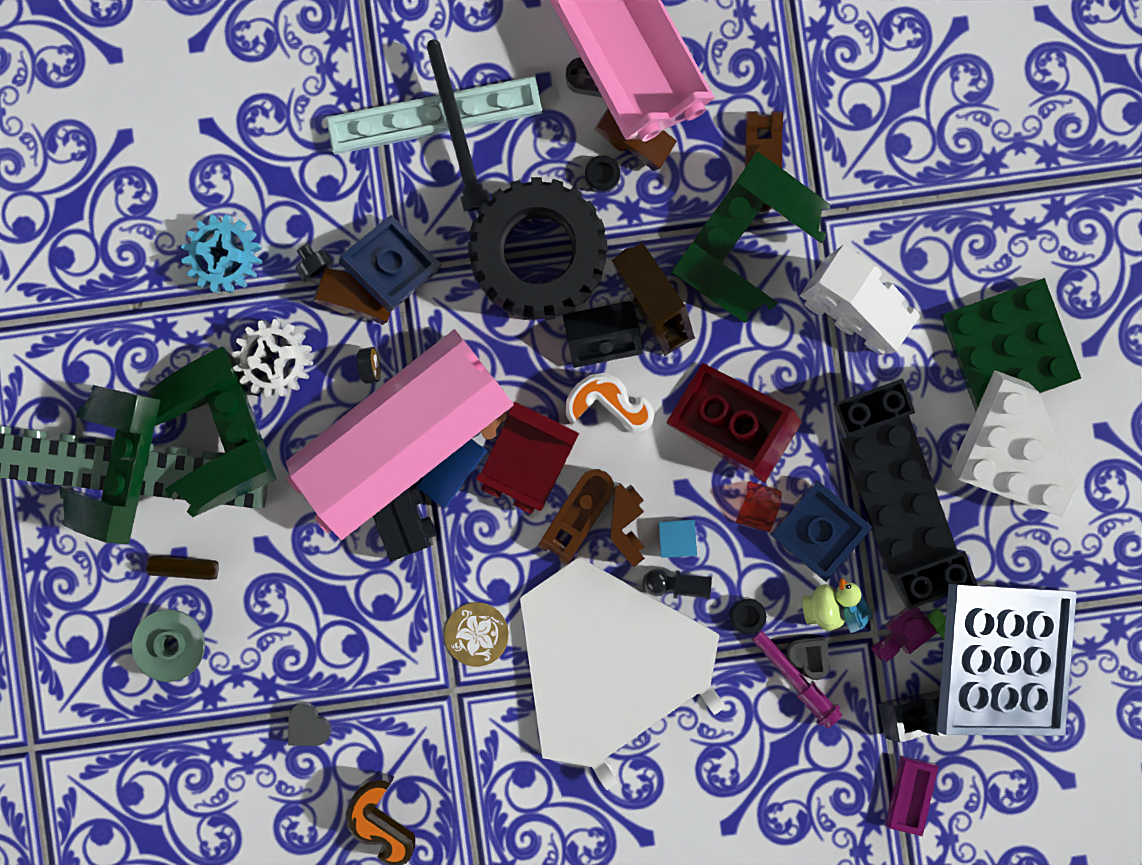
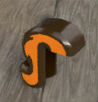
M386 773L373 775L359 786L351 798L346 811L347 828L353 837L363 844L382 845L377 856L382 863L386 865H404L411 859L415 849V833L376 807L395 776Z

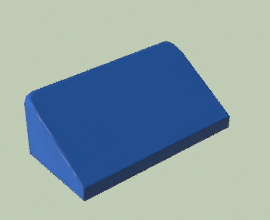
M471 438L429 471L418 485L419 489L442 508H447L488 450Z

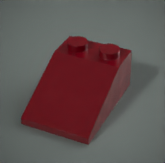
M702 363L666 422L667 425L764 483H766L802 423L791 407L705 363Z

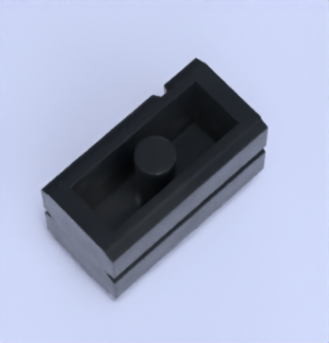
M416 482L373 515L390 562L434 545L432 538L437 536L431 518L429 516L423 518L418 504L423 503L424 500Z

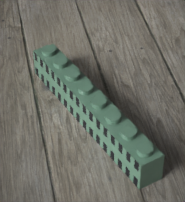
M0 426V478L103 490L114 439L95 438V444L82 443L83 436L60 433L59 440L46 438L47 431L24 429L23 435L11 434L12 427ZM151 444L140 495L170 498L166 494L165 488L225 453L203 451L202 457L189 456L188 448L167 446L166 453L153 451L154 444ZM268 484L222 505L254 509L265 508ZM180 495L176 498L179 500H184Z

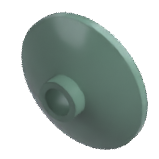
M174 609L159 610L145 617L137 626L132 639V653L137 666L150 678L162 682H174L190 675L201 663L205 651V639L199 624L190 615ZM169 637L177 640L178 646L176 650H171L167 646Z

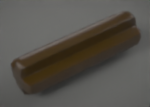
M150 556L146 563V573L149 576L214 580L218 577L219 563L216 560Z

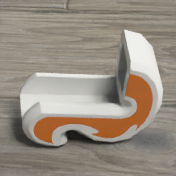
M607 373L591 374L580 381L572 389L566 401V417L571 425L596 400L630 433H639L647 430L654 418L653 408L644 397H638L635 404H630L626 387L617 377Z

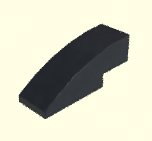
M940 690L878 703L885 739L901 743L930 734L944 735L937 732Z

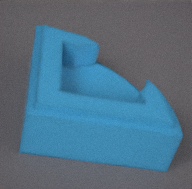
M862 592L861 600L856 606H843L844 617L850 633L862 630L873 617Z

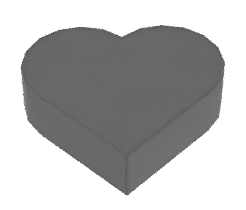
M827 637L799 638L788 643L785 649L787 659L793 666L801 668L806 677L811 680H820L828 674L830 664Z
M302 702L291 710L289 714L288 746H319L329 739L332 733V726L329 720L318 715V710L313 704Z

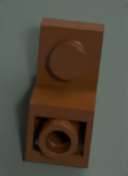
M619 483L614 487L610 539L629 563L635 567L645 559L640 553L645 546L632 531L625 534L622 530L644 512L639 506L644 500L631 484L624 488Z

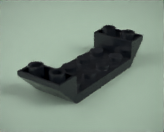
M904 379L833 403L838 439L868 522L873 527L871 531L885 570L907 610L947 597L949 584L977 585L966 551L957 549L910 420L909 415L914 414L915 410Z

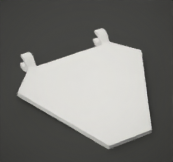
M576 558L520 597L542 758L592 767L602 785L608 790L619 781L617 780V774L605 760L606 757L697 694L702 696L714 715L726 707L711 686L719 634L584 559Z

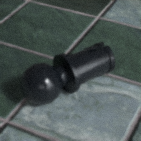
M655 568L649 570L643 577L645 591L655 597L662 596L667 591H673L674 599H677L678 595L710 599L712 576L680 574V570H676L675 577H671L664 570Z

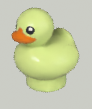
M843 578L840 579L837 589L827 584L818 586L812 595L803 596L802 599L806 623L808 625L818 624L820 628L828 631L840 628L845 623V618L840 615L839 603L844 607L856 606L861 600L860 588L854 583L846 582Z

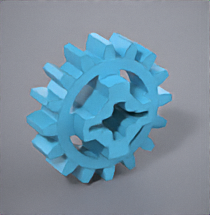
M225 214L222 222L215 215H210L209 225L198 220L196 223L199 231L197 233L187 231L186 234L192 239L191 244H182L181 248L188 251L189 256L181 260L183 264L192 266L187 272L189 277L193 279L200 277L197 283L198 286L205 289L210 284L211 291L218 294L223 286L226 292L234 293L235 283L245 288L247 283L244 278L247 275L256 278L257 274L251 268L253 264H262V260L254 256V253L260 251L262 246L251 242L257 234L251 229L244 232L247 224L240 219L234 224L233 218ZM214 234V237L204 243L209 236ZM234 234L242 241L244 251L238 249L235 245L236 238ZM224 249L228 251L227 257L216 258L217 252H223ZM200 258H204L209 264L207 271L210 274L202 267ZM240 265L236 272L229 275L231 270Z

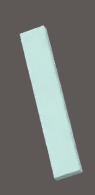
M535 76L454 92L463 129L542 114ZM440 95L326 117L334 155L449 132Z

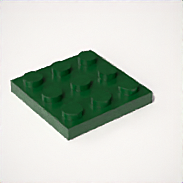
M1045 278L940 315L975 412L979 407L994 370L1029 382L1039 394L1082 379Z

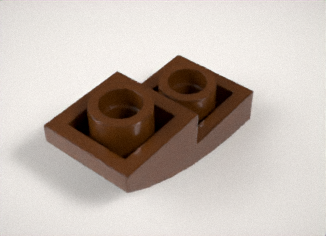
M607 108L594 128L617 150L621 152L628 149L652 171L662 167L677 142L664 130L648 141L643 142L641 139L626 140L609 108Z
M327 267L324 269L313 300L314 302L345 315L349 312L355 313L381 325L388 322L390 313L350 273Z

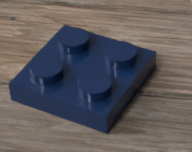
M392 215L343 253L338 262L389 313L435 275L442 266Z
M815 480L769 535L818 577L827 582L873 527L822 483Z

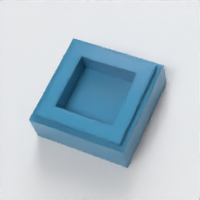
M694 519L658 522L661 558L697 556Z

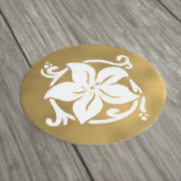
M476 602L461 606L450 616L446 624L445 641L448 650L455 659L468 666L480 667L493 663L503 654L508 644L509 630L505 618L497 609L485 603Z

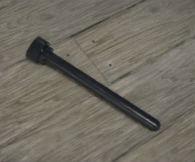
M431 39L427 43V51L465 187L462 189L463 196L460 197L464 212L478 210L483 203L488 204L490 202L488 190L483 189L482 184H478L441 44L438 40Z

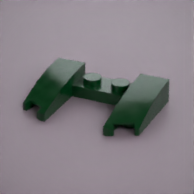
M758 151L672 270V273L744 323L749 321L746 316L747 313L764 304L770 310L778 302L722 262L764 204L768 205L821 244L826 235V232L819 231L822 208L830 209L831 204Z
M223 346L180 368L148 391V395L151 398L160 400L155 426L207 403L212 413L225 454L195 469L164 489L171 499L175 500L180 495L189 503L190 506L187 513L192 517L277 480L244 386L239 382L241 379L239 372L233 370V367L236 366L234 358Z
M93 385L90 397L84 407L79 408L75 417L116 429L108 470L103 484L102 497H97L70 488L60 487V499H63L64 509L62 523L65 527L77 533L105 543L129 544L160 400Z

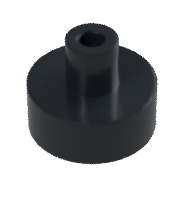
M305 244L297 250L302 261L295 269L301 279L306 282L321 275L326 267L330 268L334 262L325 249L314 253L310 245Z

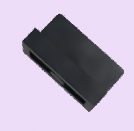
M631 301L563 315L573 368L643 354L640 328Z

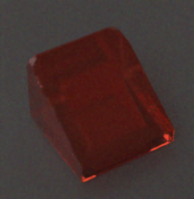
M748 481L736 523L770 533L781 506L782 492L772 487Z

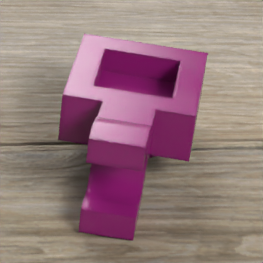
M919 607L911 610L904 608L884 624L890 634L873 645L871 650L879 660L883 659L885 662H888L897 655L901 647L905 653L911 654L938 632Z

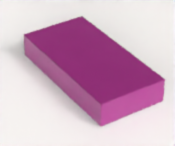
M900 756L885 822L887 828L923 837L939 768L936 763Z

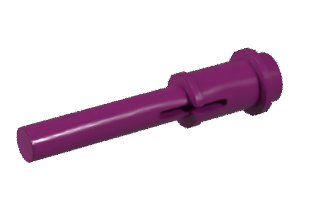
M762 630L754 635L751 640L799 692L796 697L817 718L816 723L828 729L838 722L842 717V713L839 711L840 706L838 704L833 705L816 686L814 681L809 683Z

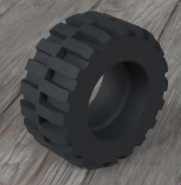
M531 177V182L521 183L520 179L510 182V188L504 191L499 188L491 194L493 199L488 204L483 203L478 210L479 216L477 220L472 221L469 231L471 239L468 242V254L473 274L488 299L512 316L518 315L524 317V320L535 321V319H545L547 321L556 319V316L562 314L568 315L575 311L577 306L581 303L584 304L591 297L592 292L601 281L607 256V240L603 221L597 216L596 208L592 202L582 198V192L574 187L571 189L564 187L562 181L552 179L551 183L542 182V177ZM531 218H546L557 222L566 230L572 243V257L567 269L558 278L547 283H529L518 278L509 269L504 256V246L510 231L519 223Z

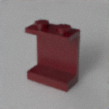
M514 401L505 425L476 480L483 483L481 490L497 498H500L502 493L515 499L513 506L532 514L534 509L542 511L579 433Z

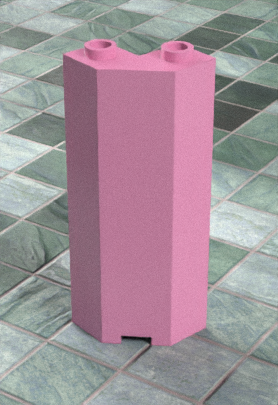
M550 0L626 140L641 139L643 142L648 141L664 129L686 119L690 121L699 117L706 111L705 105L715 99L661 0Z
M453 329L286 461L290 474L287 476V480L299 494L302 493L312 506L317 514L315 519L320 527L328 534L333 531L343 540L514 404L456 329Z

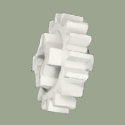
M273 319L271 328L262 320L258 321V331L247 327L245 329L249 336L247 340L240 338L236 340L242 346L241 351L232 352L233 357L240 359V364L234 366L233 370L244 372L245 374L239 382L243 385L252 382L250 392L258 394L264 388V396L268 398L273 397L275 390H277L280 396H287L286 387L288 386L294 390H299L300 387L296 380L298 378L308 379L309 376L303 371L304 366L313 365V361L305 359V354L312 351V348L308 345L300 344L306 336L301 332L293 336L295 326L289 323L282 330L281 321ZM274 335L286 338L292 346H279ZM258 342L259 346L254 355L251 356V352ZM271 351L279 354L280 357L274 361L275 367L266 363V359L271 358ZM295 361L293 370L289 375H287L286 371L288 370L291 362ZM254 372H266L271 383L262 381Z

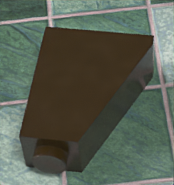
M643 242L634 247L624 249L616 258L611 260L618 279L664 356L695 339L686 305Z

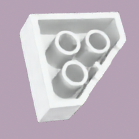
M844 244L821 262L800 294V297L806 300L804 305L808 309L821 316L824 313L828 314L836 320L834 325L849 335H853L854 332L866 339L864 344L869 349L880 355H883L884 352L887 354L897 352L920 317L915 308L908 306L905 309L902 306L905 297L892 283L886 282L885 285L882 284L879 280L882 271L875 264Z
M994 370L951 469L960 481L1062 517L1078 484L1042 398L1029 382Z

